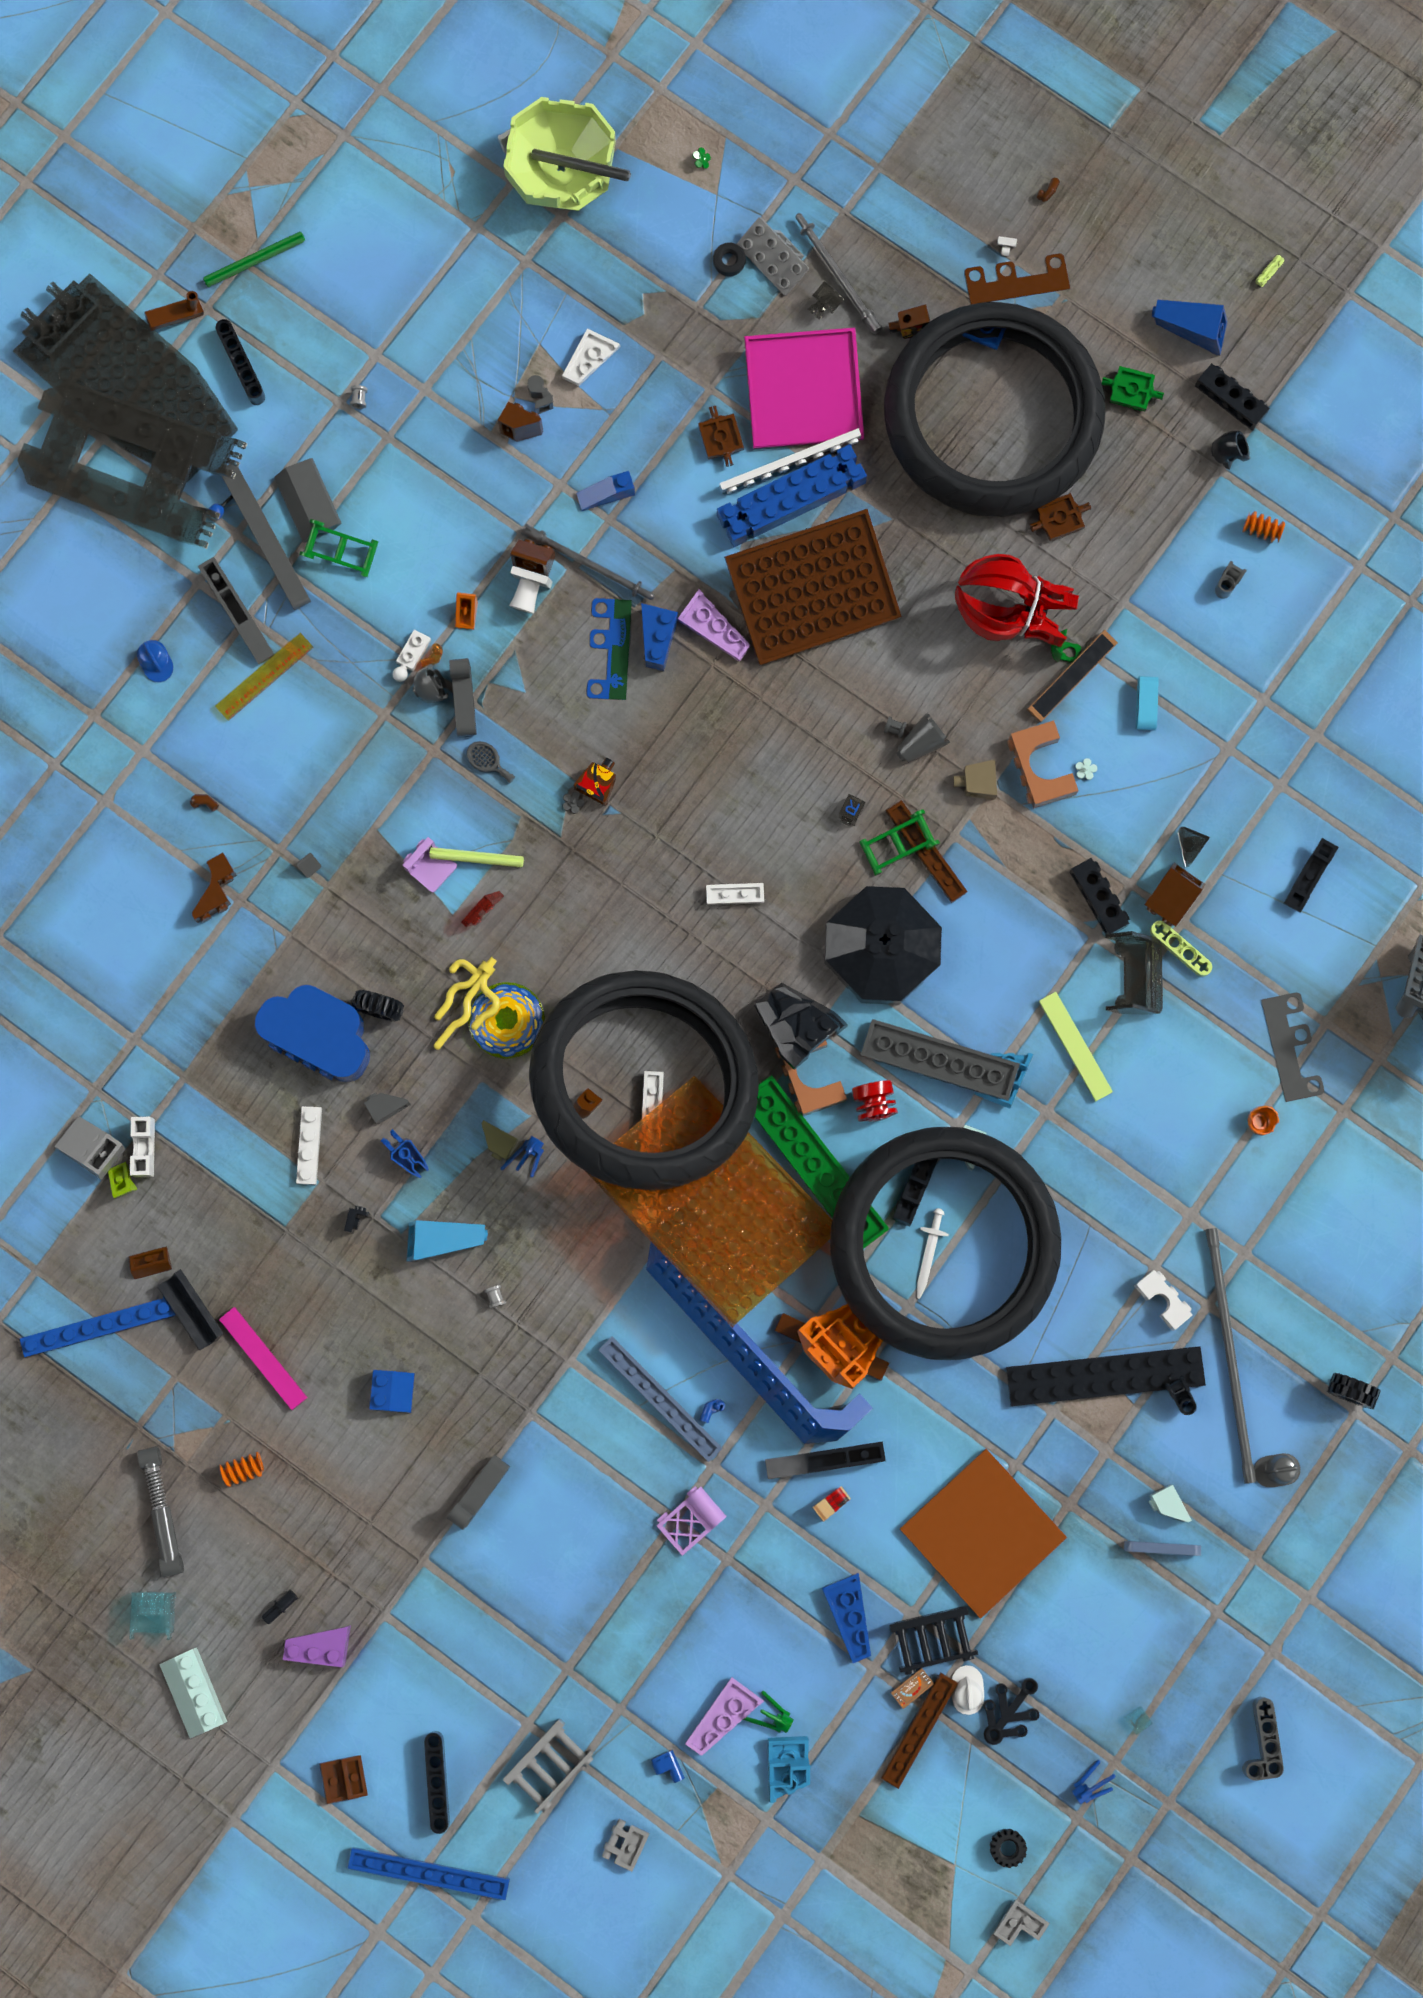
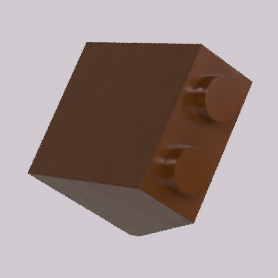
M1174 862L1144 905L1147 906L1146 909L1151 914H1158L1163 917L1162 921L1169 926L1173 924L1176 927L1206 884Z

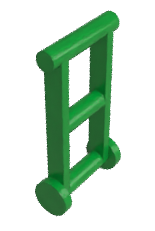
M310 519L309 522L312 523V528L304 552L300 551L299 555L314 559V556L361 571L362 576L368 577L379 541L372 539L370 543L325 528V523ZM319 530L340 536L334 558L312 551ZM348 539L369 546L363 568L341 561Z
M924 809L910 815L911 820L869 841L866 838L859 841L875 876L882 873L881 869L923 848L930 850L940 844L939 840H934L922 816L925 814ZM917 822L926 842L906 851L897 832ZM890 836L899 855L879 865L870 845Z

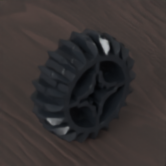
M358 990L352 999V1007L358 1012L369 1016L396 1022L403 1015L404 1005L402 1002L376 992Z

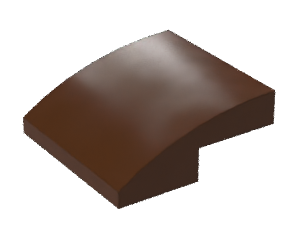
M361 1755L319 1763L326 1804L368 1796Z

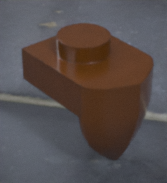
M587 1088L577 1098L574 1108L579 1116L584 1119L601 1104L602 1099Z

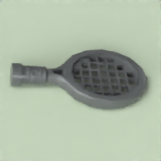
M482 741L469 745L467 758L475 769L486 773L496 771L509 783L514 780L515 776L500 766V757L492 745Z

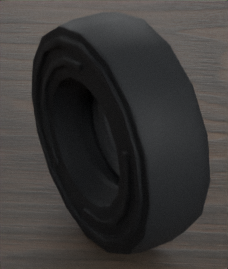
M731 242L719 245L713 255L715 269L724 276L739 274L746 263L743 249ZM731 253L735 255L736 262L733 265H725L722 261L725 254Z

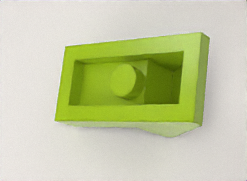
M126 1162L110 1168L108 1174L114 1198H119L138 1190L131 1180L129 1166Z

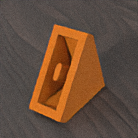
M457 592L456 628L474 630L478 606L476 594Z

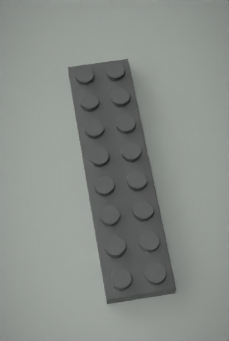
M875 1019L871 1021L861 1052L862 1057L1005 1101H1009L1020 1063Z

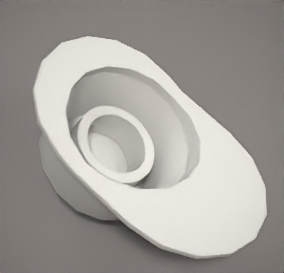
M973 1666L959 1667L952 1676V1679L958 1682L952 1693L953 1704L962 1714H975L984 1703L982 1675Z

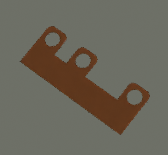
M1059 253L1046 256L1048 273L1017 278L1013 262L998 263L996 265L998 281L987 283L984 269L981 266L967 268L965 276L971 305L1070 289L1064 255ZM1057 257L1061 260L1062 264L1059 268H1052L1050 266L1052 258ZM1002 266H1010L1012 273L1009 276H1003L1000 273ZM971 271H979L981 278L978 281H972L969 277Z

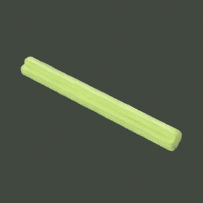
M431 847L429 852L431 859L523 867L524 863L523 856L434 847Z

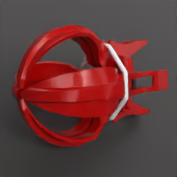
M1007 554L989 555L973 561L960 575L959 585L955 589V602L966 624L977 635L987 640L1000 641L1012 639L1019 634V636L1024 635L1025 639L1037 638L1059 647L1063 645L1067 637L1058 631L1059 625L1046 617L1048 609L1077 610L1079 595L1072 594L1074 588L1052 584L1040 576L1032 578V575L1029 574L1020 559ZM978 585L999 588L1017 593L1023 600L1021 604H1016L1014 607L996 606L969 596L962 591L960 586Z

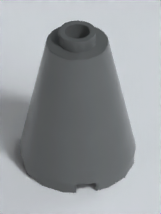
M928 712L897 747L899 751L896 754L902 761L907 760L909 763L950 743L948 739L944 740L946 736L932 718L928 720L930 717Z

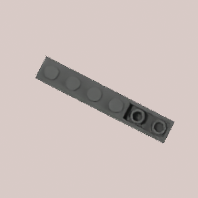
M215 557L200 564L198 568L257 663L260 665L275 656Z

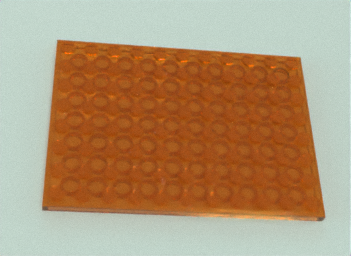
M693 1076L613 1144L629 1150L648 1153L668 1152L686 1147L702 1138L715 1126L721 1116L723 1105ZM749 1132L738 1149L720 1167L707 1176L683 1186L664 1190L624 1188L597 1179L587 1173L732 1328L830 1240L832 1219Z

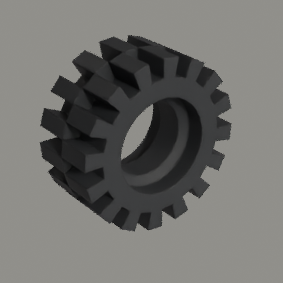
M1002 1829V1831L996 1832V1835L991 1838L990 1853L995 1862L1002 1867H1017L1019 1863L1023 1862L1024 1857L1026 1858V1842L1017 1831ZM1007 1840L1014 1842L1016 1845V1851L1011 1856H1005L1001 1852V1845Z

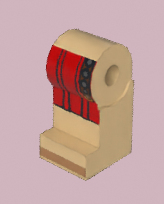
M840 1486L812 1508L824 1522L851 1498L844 1488Z

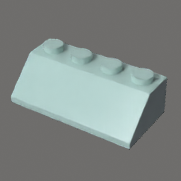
M197 1647L159 1664L190 1739L227 1722Z

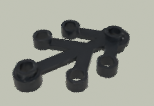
M1025 1678L1022 1681V1689L1009 1707L1006 1696L1007 1686L1003 1683L995 1686L1001 1712V1718L997 1723L994 1715L995 1702L991 1699L984 1701L983 1708L986 1710L988 1726L985 1728L983 1735L987 1743L997 1745L1004 1737H1024L1027 1735V1727L1023 1724L1017 1725L1016 1728H1003L1008 1722L1029 1719L1036 1721L1039 1718V1711L1035 1708L1015 1713L1028 1694L1031 1695L1037 1691L1038 1684L1033 1678ZM1027 1682L1033 1684V1687L1029 1690L1025 1686ZM999 1686H1004L1005 1691L1003 1693L998 1692ZM987 1702L993 1703L992 1709L986 1708ZM1031 1711H1036L1037 1716L1035 1718L1030 1717ZM1024 1727L1025 1732L1019 1734L1018 1728ZM991 1731L997 1732V1736L995 1738L990 1737Z

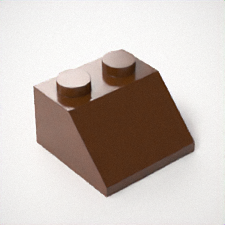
M519 539L510 553L513 566L547 577L555 559V551L550 546L535 545L533 541L524 539V541Z

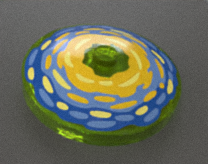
M502 982L489 986L488 988L498 996L500 1007L497 1013L486 1019L477 1030H472L471 1025L475 1019L492 1006V1001L482 992L475 998L471 1005V1016L468 1020L473 1040L482 1051L496 1058L513 1059L527 1054L532 1050L535 1038L545 1020V1013L541 1002L531 990L517 983Z

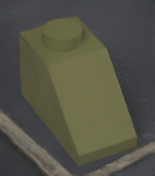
M483 1120L481 1124L488 1149L492 1152L491 1156L499 1161L502 1159L507 1161L518 1139Z

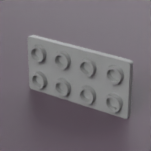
M758 218L737 243L743 249L745 255L785 296L790 293L809 270V267L801 260L804 255L780 230H773L762 218Z

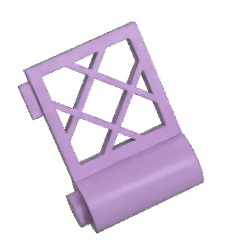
M693 1487L687 1493L689 1497L670 1514L665 1512L657 1519L659 1522L657 1527L682 1556L727 1517L702 1487ZM685 1505L691 1511V1519H679L680 1510ZM667 1521H676V1532H668L663 1525ZM679 1521L690 1522V1533H679ZM693 1522L701 1523L706 1530L701 1534H692ZM678 1535L689 1536V1545L685 1549H682L678 1544Z

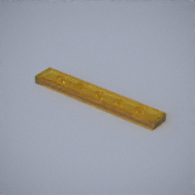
M299 633L215 705V707L229 721L314 647Z

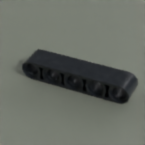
M221 319L216 323L217 334L249 401L254 405H260L265 401V393L231 322L227 319ZM229 328L228 332L222 333L223 329ZM232 344H237V346H236L235 348H233V349H230V348H229L230 345H232ZM239 360H245L240 365L236 364ZM246 376H252L250 380H244ZM254 392H260L259 395L252 396Z
M432 1731L424 1740L429 1818L431 1830L436 1834H442L450 1825L445 1746L443 1735L438 1731ZM430 1736L438 1737V1746H432L429 1743ZM437 1756L441 1761L440 1766L434 1767L430 1762L431 1757ZM434 1777H439L442 1780L441 1787H435L432 1784ZM441 1798L444 1806L441 1808L435 1807L434 1799ZM438 1818L443 1819L445 1827L437 1828L435 1820Z

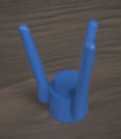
M531 1136L529 1140H525L523 1145L500 1169L504 1170L525 1149L526 1153L516 1167V1170H520L529 1155L535 1156L537 1154L530 1177H533L540 1157L544 1152L541 1149L544 1143Z
M1097 1760L1084 1776L1074 1784L1075 1789L1072 1792L1080 1804L1084 1802L1087 1804L1089 1801L1113 1791V1788L1110 1787L1095 1794L1092 1793L1116 1777L1115 1774L1105 1778L1091 1788L1087 1784L1082 1785L1100 1764V1760Z

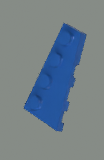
M856 1573L822 1588L852 1663L871 1656L859 1573Z

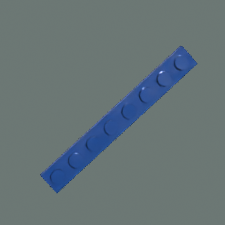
M162 1298L20 1338L23 1355L26 1358L176 1315L166 1300Z
M356 1847L351 1849L348 1869L501 1900H506L510 1882L509 1878Z

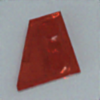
M500 891L485 895L461 923L465 927L478 925L482 921V917L504 895Z

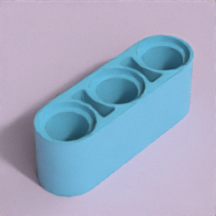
M1138 677L1136 729L1156 730L1158 677Z

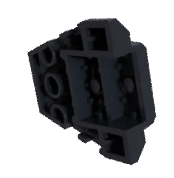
M780 983L754 1005L764 1026H767L770 1030V1037L772 1041L776 1042L780 1056L794 1070L808 1059L810 1053L831 1035L833 1037L837 1036L848 1026L835 1011L784 983Z

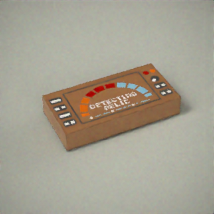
M920 1668L890 1693L904 1709L934 1685V1683L925 1671Z

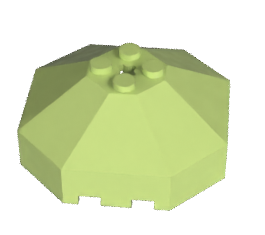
M540 97L511 118V129L508 136L506 159L504 160V173L526 204L579 211L608 191L610 177L565 167L564 172L561 170L557 171L558 165L533 160L531 157L532 150L539 149L612 166L616 143L615 131L594 104L585 103V105L575 104V101L560 99L557 102L549 101V98Z

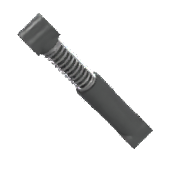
M158 1446L138 1450L139 1465L146 1472L147 1482H149L147 1485H149L148 1489H150V1496H152L150 1498L152 1499L151 1503H153L151 1506H154L153 1510H151V1516L160 1555L159 1565L162 1576L168 1577L184 1573V1564L178 1549L170 1506H166V1499L164 1500L166 1496H164V1489H162L164 1486L161 1485L163 1482H161V1475H159L161 1473L159 1472V1467L162 1465L160 1449Z

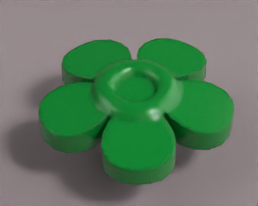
M698 148V151L692 154V157L696 159L694 164L697 168L702 166L703 169H707L709 167L708 161L711 160L710 154H705L704 148Z

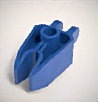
M392 1129L390 1131L391 1136L399 1143L393 1148L387 1139L383 1138L381 1140L390 1150V1159L410 1174L421 1178L422 1176L414 1169V1165L420 1163L428 1171L429 1169L424 1158L410 1139H402Z

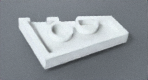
M587 329L562 378L580 386L620 348V344Z

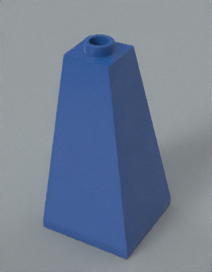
M1157 300V304L1152 310V317L1155 319L1156 325L1215 355H1221L1227 326L1224 305Z

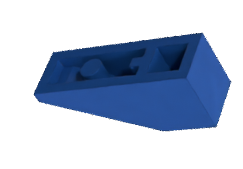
M626 471L610 476L576 494L581 510L584 511L634 496L635 488L630 472Z

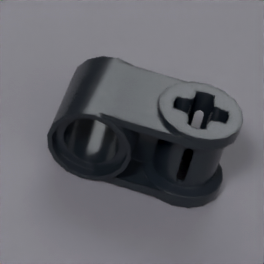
M1183 1375L1180 1376V1379L1170 1384L1165 1383L1170 1396L1174 1399L1180 1412L1184 1415L1193 1414L1197 1409V1405ZM1190 1401L1188 1404L1182 1405L1184 1402Z

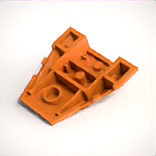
M848 1304L833 1311H828L818 1317L811 1318L797 1331L805 1354L832 1382L851 1389L867 1375L868 1369L883 1341L867 1329L854 1315Z

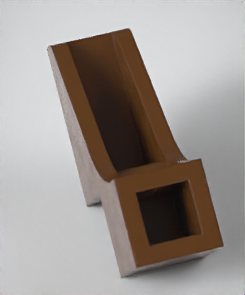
M224 853L207 861L211 871V882L192 912V916L197 923H204L210 920L213 914L217 912L222 913L231 905L221 884L226 885L232 882L237 875Z

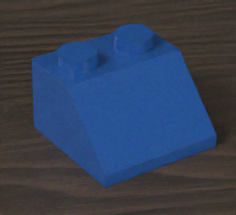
M373 1370L370 1409L411 1413L415 1373Z

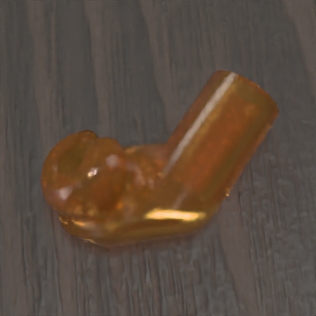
M436 643L431 646L429 657L420 659L422 667L429 664L435 665L440 662L443 648Z

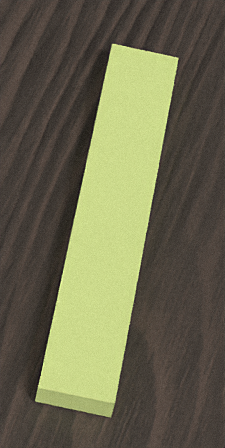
M1057 992L1039 1000L1041 1007L1095 1102L1113 1092Z

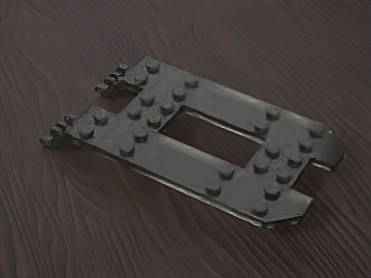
M66 380L61 385L49 388L43 392L38 409L54 415L41 449L24 443L17 459L28 485L180 542L207 549L209 543L199 540L200 534L212 537L213 533L203 529V527L214 530L215 524L205 522L206 518L210 516L217 520L220 513L179 500L192 467L211 474L234 479L236 473L232 470H227L226 467L227 464L239 467L240 463L230 459V457L241 460L242 454L233 452V448L237 446L244 450L247 446L246 442L236 438L216 435L70 380ZM90 429L156 453L143 487L77 463Z

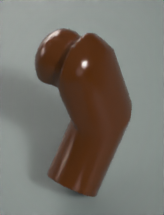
M1052 178L1046 191L1039 190L1037 199L1042 200V202L1048 201L1056 192L1060 183L1059 179Z
M195 794L190 800V805L194 808L206 805L214 812L219 807V804L207 794Z

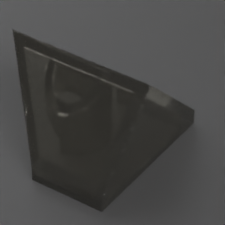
M1183 826L1177 832L1186 868L1193 863L1210 837Z

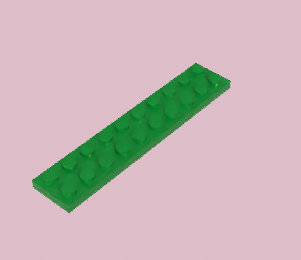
M771 1075L759 1084L757 1109L754 1117L827 1213L833 1218L839 1195L850 1177ZM872 1205L864 1226L863 1249L889 1230V1227Z

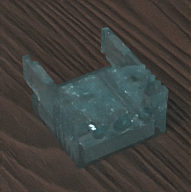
M132 1592L129 1639H135L134 1634L136 1632L166 1633V1640H171L172 1633H174V1599L176 1598V1592Z

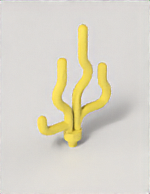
M490 957L487 962L483 960L478 968L465 959H459L450 966V973H455L460 967H464L472 976L469 980L458 982L449 988L444 1004L434 1016L435 1020H441L453 1003L454 995L457 991L472 988L463 1000L464 1011L462 1017L453 1021L445 1029L434 1044L436 1050H439L456 1028L463 1026L471 1016V1001L480 989L492 1001V1006L475 1019L471 1029L477 1030L486 1019L497 1013L500 1007L499 998L487 986L488 978L496 970L493 966L497 960L493 957Z

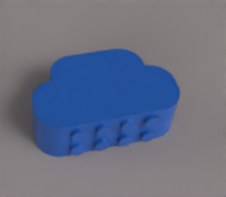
M299 986L290 993L288 998L272 997L262 1004L256 1015V1031L269 1044L268 1046L279 1054L282 1051L285 1052L289 1059L297 1063L301 1060L306 1068L314 1072L316 1069L320 1070L319 1073L331 1081L333 1078L342 1082L355 1081L363 1075L369 1064L370 1051L361 1039L364 1033L362 1017L351 1005L314 986Z

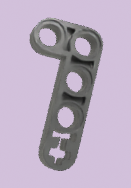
M469 659L449 660L457 736L477 735Z
M494 1455L460 1502L449 1513L447 1519L464 1530L507 1473L510 1466Z
M1260 1696L1253 1701V1713L1261 1759L1248 1760L1242 1767L1243 1774L1255 1781L1278 1778L1284 1771L1274 1704L1270 1699ZM1263 1703L1267 1704L1264 1711L1259 1708ZM1264 1713L1269 1716L1260 1718V1716H1264ZM1268 1721L1271 1724V1728L1268 1732H1264L1262 1725ZM1268 1742H1273L1274 1749L1271 1752H1266L1265 1749ZM1275 1762L1277 1764V1770L1273 1773H1270L1268 1769L1269 1765ZM1252 1765H1256L1257 1773L1252 1776L1249 1774V1768Z

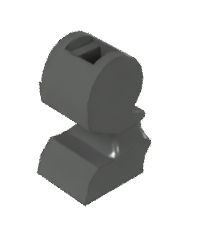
M538 375L531 376L528 379L529 394L531 398H541L536 400V413L541 414L554 409L553 395L544 387L542 377Z

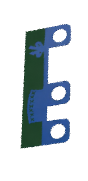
M596 598L592 602V615L594 617L610 618V629H594L590 633V646L592 648L608 649L607 680L591 679L588 681L587 696L589 698L626 700L632 600ZM599 602L607 605V611L603 614H599L595 609ZM597 633L604 634L606 638L605 642L601 645L596 644L593 640ZM594 683H599L603 687L602 692L598 695L591 692V686Z

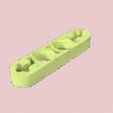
M1163 921L1153 923L1150 928L1152 937L1200 977L1207 976L1211 972V962ZM1155 926H1156V927L1162 926V927H1163L1162 932H1163L1164 934H1167L1168 932L1171 933V934L1165 939V941L1162 939V938H1164L1165 935H1163L1162 933L1157 934V933L1155 932V931L1157 930V929L1155 928ZM1172 937L1178 939V947H1171L1169 939ZM1185 950L1192 951L1194 955L1192 960L1184 958L1183 952ZM1197 957L1200 958L1197 962L1200 965L1206 964L1207 972L1205 970L1201 972L1199 970L1200 966L1197 963L1194 966L1191 963H1193Z

